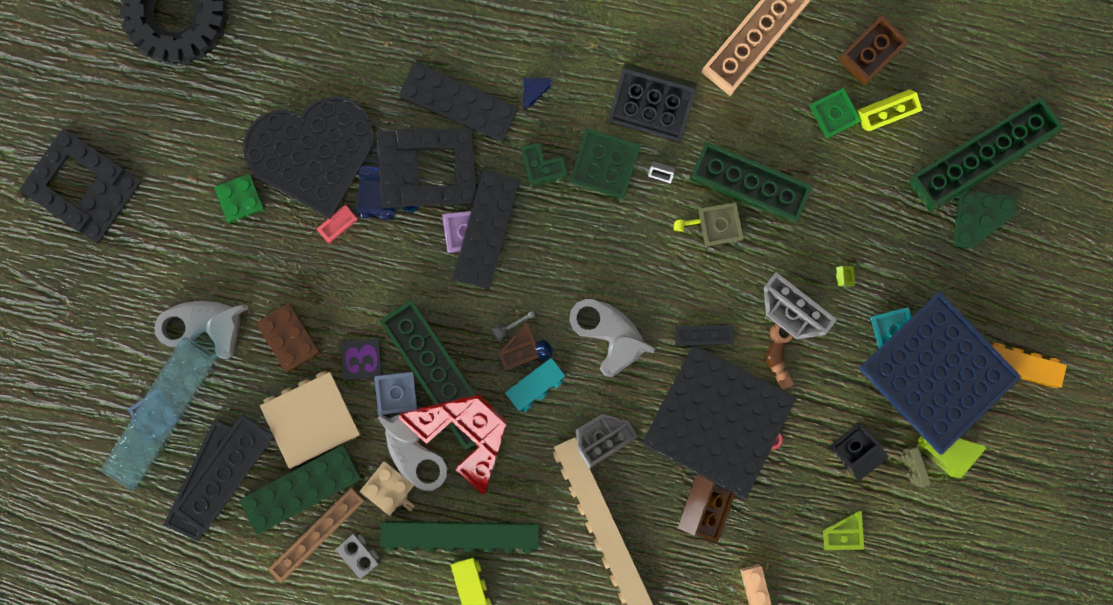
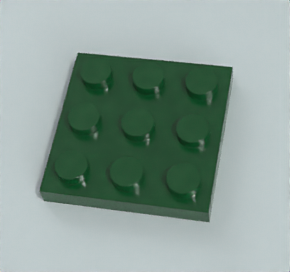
M586 128L569 183L624 200L641 145Z

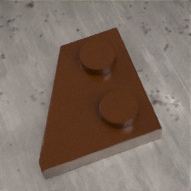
M528 322L520 328L499 352L505 371L540 358Z

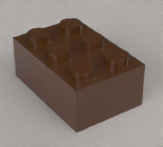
M881 15L838 58V61L865 86L909 41Z
M290 303L256 322L257 327L286 373L294 371L322 353L294 306Z

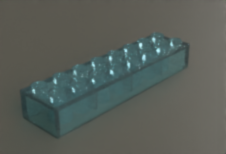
M182 338L100 469V472L128 489L136 490L219 357L189 338Z

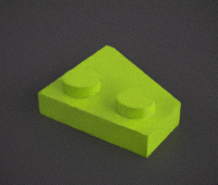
M858 511L823 530L824 550L864 549L862 511Z

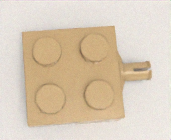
M385 461L360 490V493L389 516L401 505L410 512L415 507L414 504L407 500L408 494L414 485Z

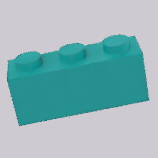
M550 358L505 392V394L518 411L523 409L526 412L533 406L532 402L535 399L541 400L549 394L548 389L552 386L556 389L563 384L565 375L553 359Z

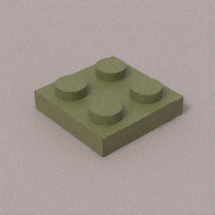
M736 202L698 209L705 247L743 240Z
M918 447L902 449L903 454L901 456L904 464L908 465L910 482L918 487L930 486L931 483Z

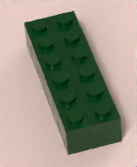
M707 141L701 150L689 179L793 224L798 222L812 189V185Z
M342 445L240 499L239 502L256 535L353 485L362 480L363 477L347 446Z

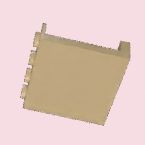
M323 371L316 375V379L312 381L306 379L298 383L299 387L293 390L291 387L281 391V396L277 398L271 396L263 400L264 404L260 405L289 469L362 435L359 428L356 427L332 372L327 373V371Z

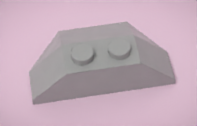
M777 272L774 273L764 286L766 316L796 339L826 335L837 321L835 317Z
M603 414L576 429L578 452L588 468H591L638 438L628 420H620Z

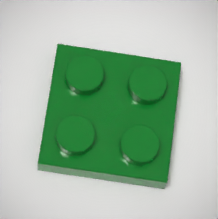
M844 88L809 105L826 139L861 122Z
M250 173L214 187L228 223L265 210Z

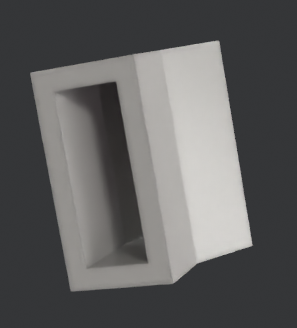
M652 161L648 177L671 183L675 168ZM653 169H654V170H658V171H661V172H664V173H668V174H671V175H670V177H669V176H666V175H663V174H659V173L653 172L652 170H653Z

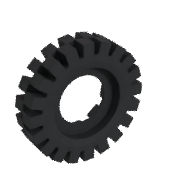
M120 0L124 4L123 7H120V17L124 21L121 23L124 32L141 52L157 62L164 61L169 65H176V62H180L184 65L192 63L191 59L193 58L199 60L206 56L204 52L207 49L212 51L218 45L215 42L216 39H222L225 32L223 24H227L228 14L225 12V9H227L226 0H192L195 7L194 19L188 28L180 32H167L158 26L154 18V8L158 0Z

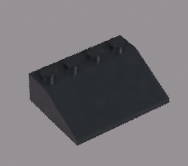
M625 62L608 122L681 142L698 83Z

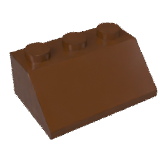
M696 475L684 512L680 518L678 529L718 543L735 494Z

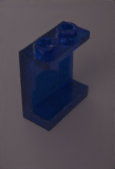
M359 166L360 180L356 208L357 215L365 219L379 216V219L390 220L391 217H396V208L381 209L378 168Z

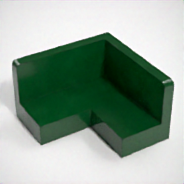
M540 143L521 147L530 188L567 179L563 156L544 161Z

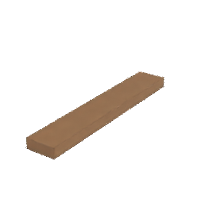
M351 487L268 568L271 574L282 583L365 500Z

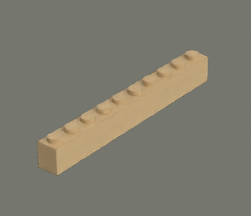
M574 437L555 446L556 451L552 453L556 462L561 461L563 469H561L562 475L565 480L569 479L572 485L569 487L573 498L577 497L580 502L577 507L581 516L585 514L588 519L585 524L589 533L594 532L596 539L593 542L597 550H602L605 556L601 559L606 569L610 567L613 573L610 578L614 587L619 586L621 592L618 593L622 604L653 605L592 472L578 452L576 438Z

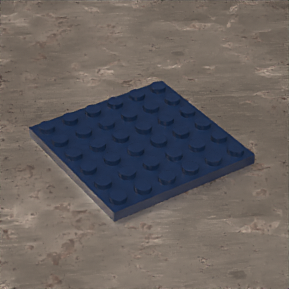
M940 291L858 367L939 455L944 454L1022 377Z

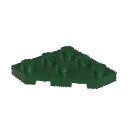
M969 190L959 195L952 246L972 249L1015 216L1017 197Z

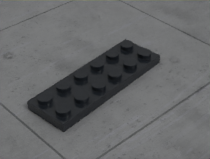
M416 62L413 63L399 94V98L467 128H472V130L503 143L518 110V107Z
M482 170L452 280L490 290L519 180Z
M242 414L173 511L203 533H206L274 436Z
M214 419L163 524L197 542L201 540L203 532L174 512L173 509L232 428Z

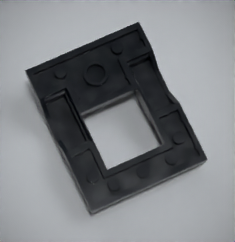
M63 128L19 191L76 231L99 244L137 191L142 181ZM69 156L98 175L77 206L48 187Z
M435 128L397 129L396 131L376 132L381 209L422 205L456 206L473 204L476 193L472 128L435 130ZM453 149L456 185L419 186L416 151Z

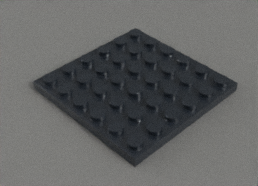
M693 345L641 445L746 500L796 397L699 346Z

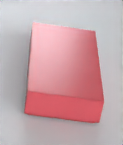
M345 204L333 214L331 220L327 219L320 225L317 231L330 244L353 225L358 218Z

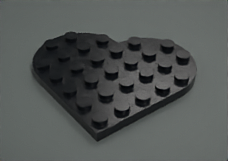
M343 97L325 98L312 103L302 115L289 110H278L258 117L246 132L243 142L244 157L249 169L258 179L331 220L371 150L373 128L367 113L354 101Z

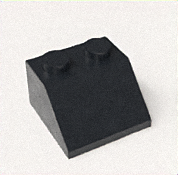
M860 423L830 446L833 453L858 481L889 458L882 444Z

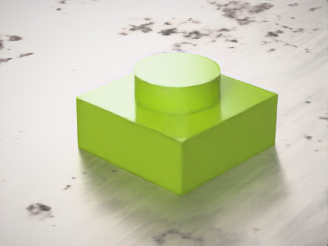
M854 266L836 267L838 286H855Z

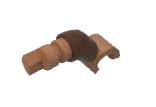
M774 324L770 329V337L774 342H771L765 355V360L768 368H771L772 372L776 373L775 378L783 390L794 385L788 371L784 370L786 366L784 364L785 346L783 345L792 340L793 336L789 334L782 338L779 335L781 327L778 324Z

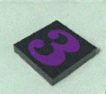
M379 338L340 342L343 380L374 378V376L382 375Z

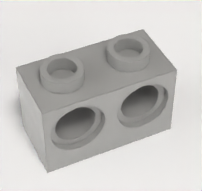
M354 533L335 550L361 579L380 563L378 560L380 556L374 549L370 550L366 546L367 541L361 534L357 535ZM350 542H355L358 545L357 552L349 550ZM362 557L370 559L371 564L369 567L362 566Z

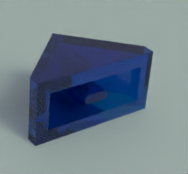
M523 78V108L526 111L553 85V80L551 78Z

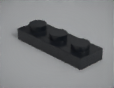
M733 325L675 326V346L734 344Z

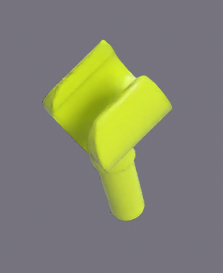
M700 219L689 221L677 220L674 222L673 230L684 231V225L700 224Z

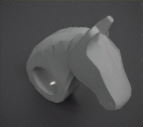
M585 299L577 302L571 309L569 321L574 332L581 337L609 341L607 358L600 366L601 372L606 377L615 376L637 360L644 352L654 353L656 350L644 342L636 326L629 318L610 304L593 299ZM586 307L595 309L600 315V323L591 330L581 328L576 320L579 311Z
M193 301L178 304L159 315L155 323V335L162 344L169 347H185L195 338L207 332L215 344L216 356L222 359H229L235 352L240 329V314L248 310L247 305L231 307L211 301ZM175 317L181 318L186 327L183 336L177 340L171 339L166 331L168 322Z
M380 414L378 419L385 428L390 455L403 477L421 490H434L442 486L448 476V465L444 458L420 444V437L398 418L399 415L388 419ZM426 459L435 461L440 468L438 479L432 483L422 481L417 473L419 464Z

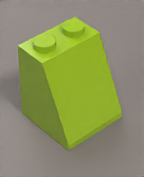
M922 435L917 440L919 443L916 446L951 477L962 478L986 449L983 445L958 439L944 454L939 455Z

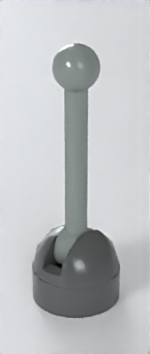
M530 311L526 316L506 327L497 325L491 328V331L499 342L506 337L507 330L529 318L533 319L535 313Z

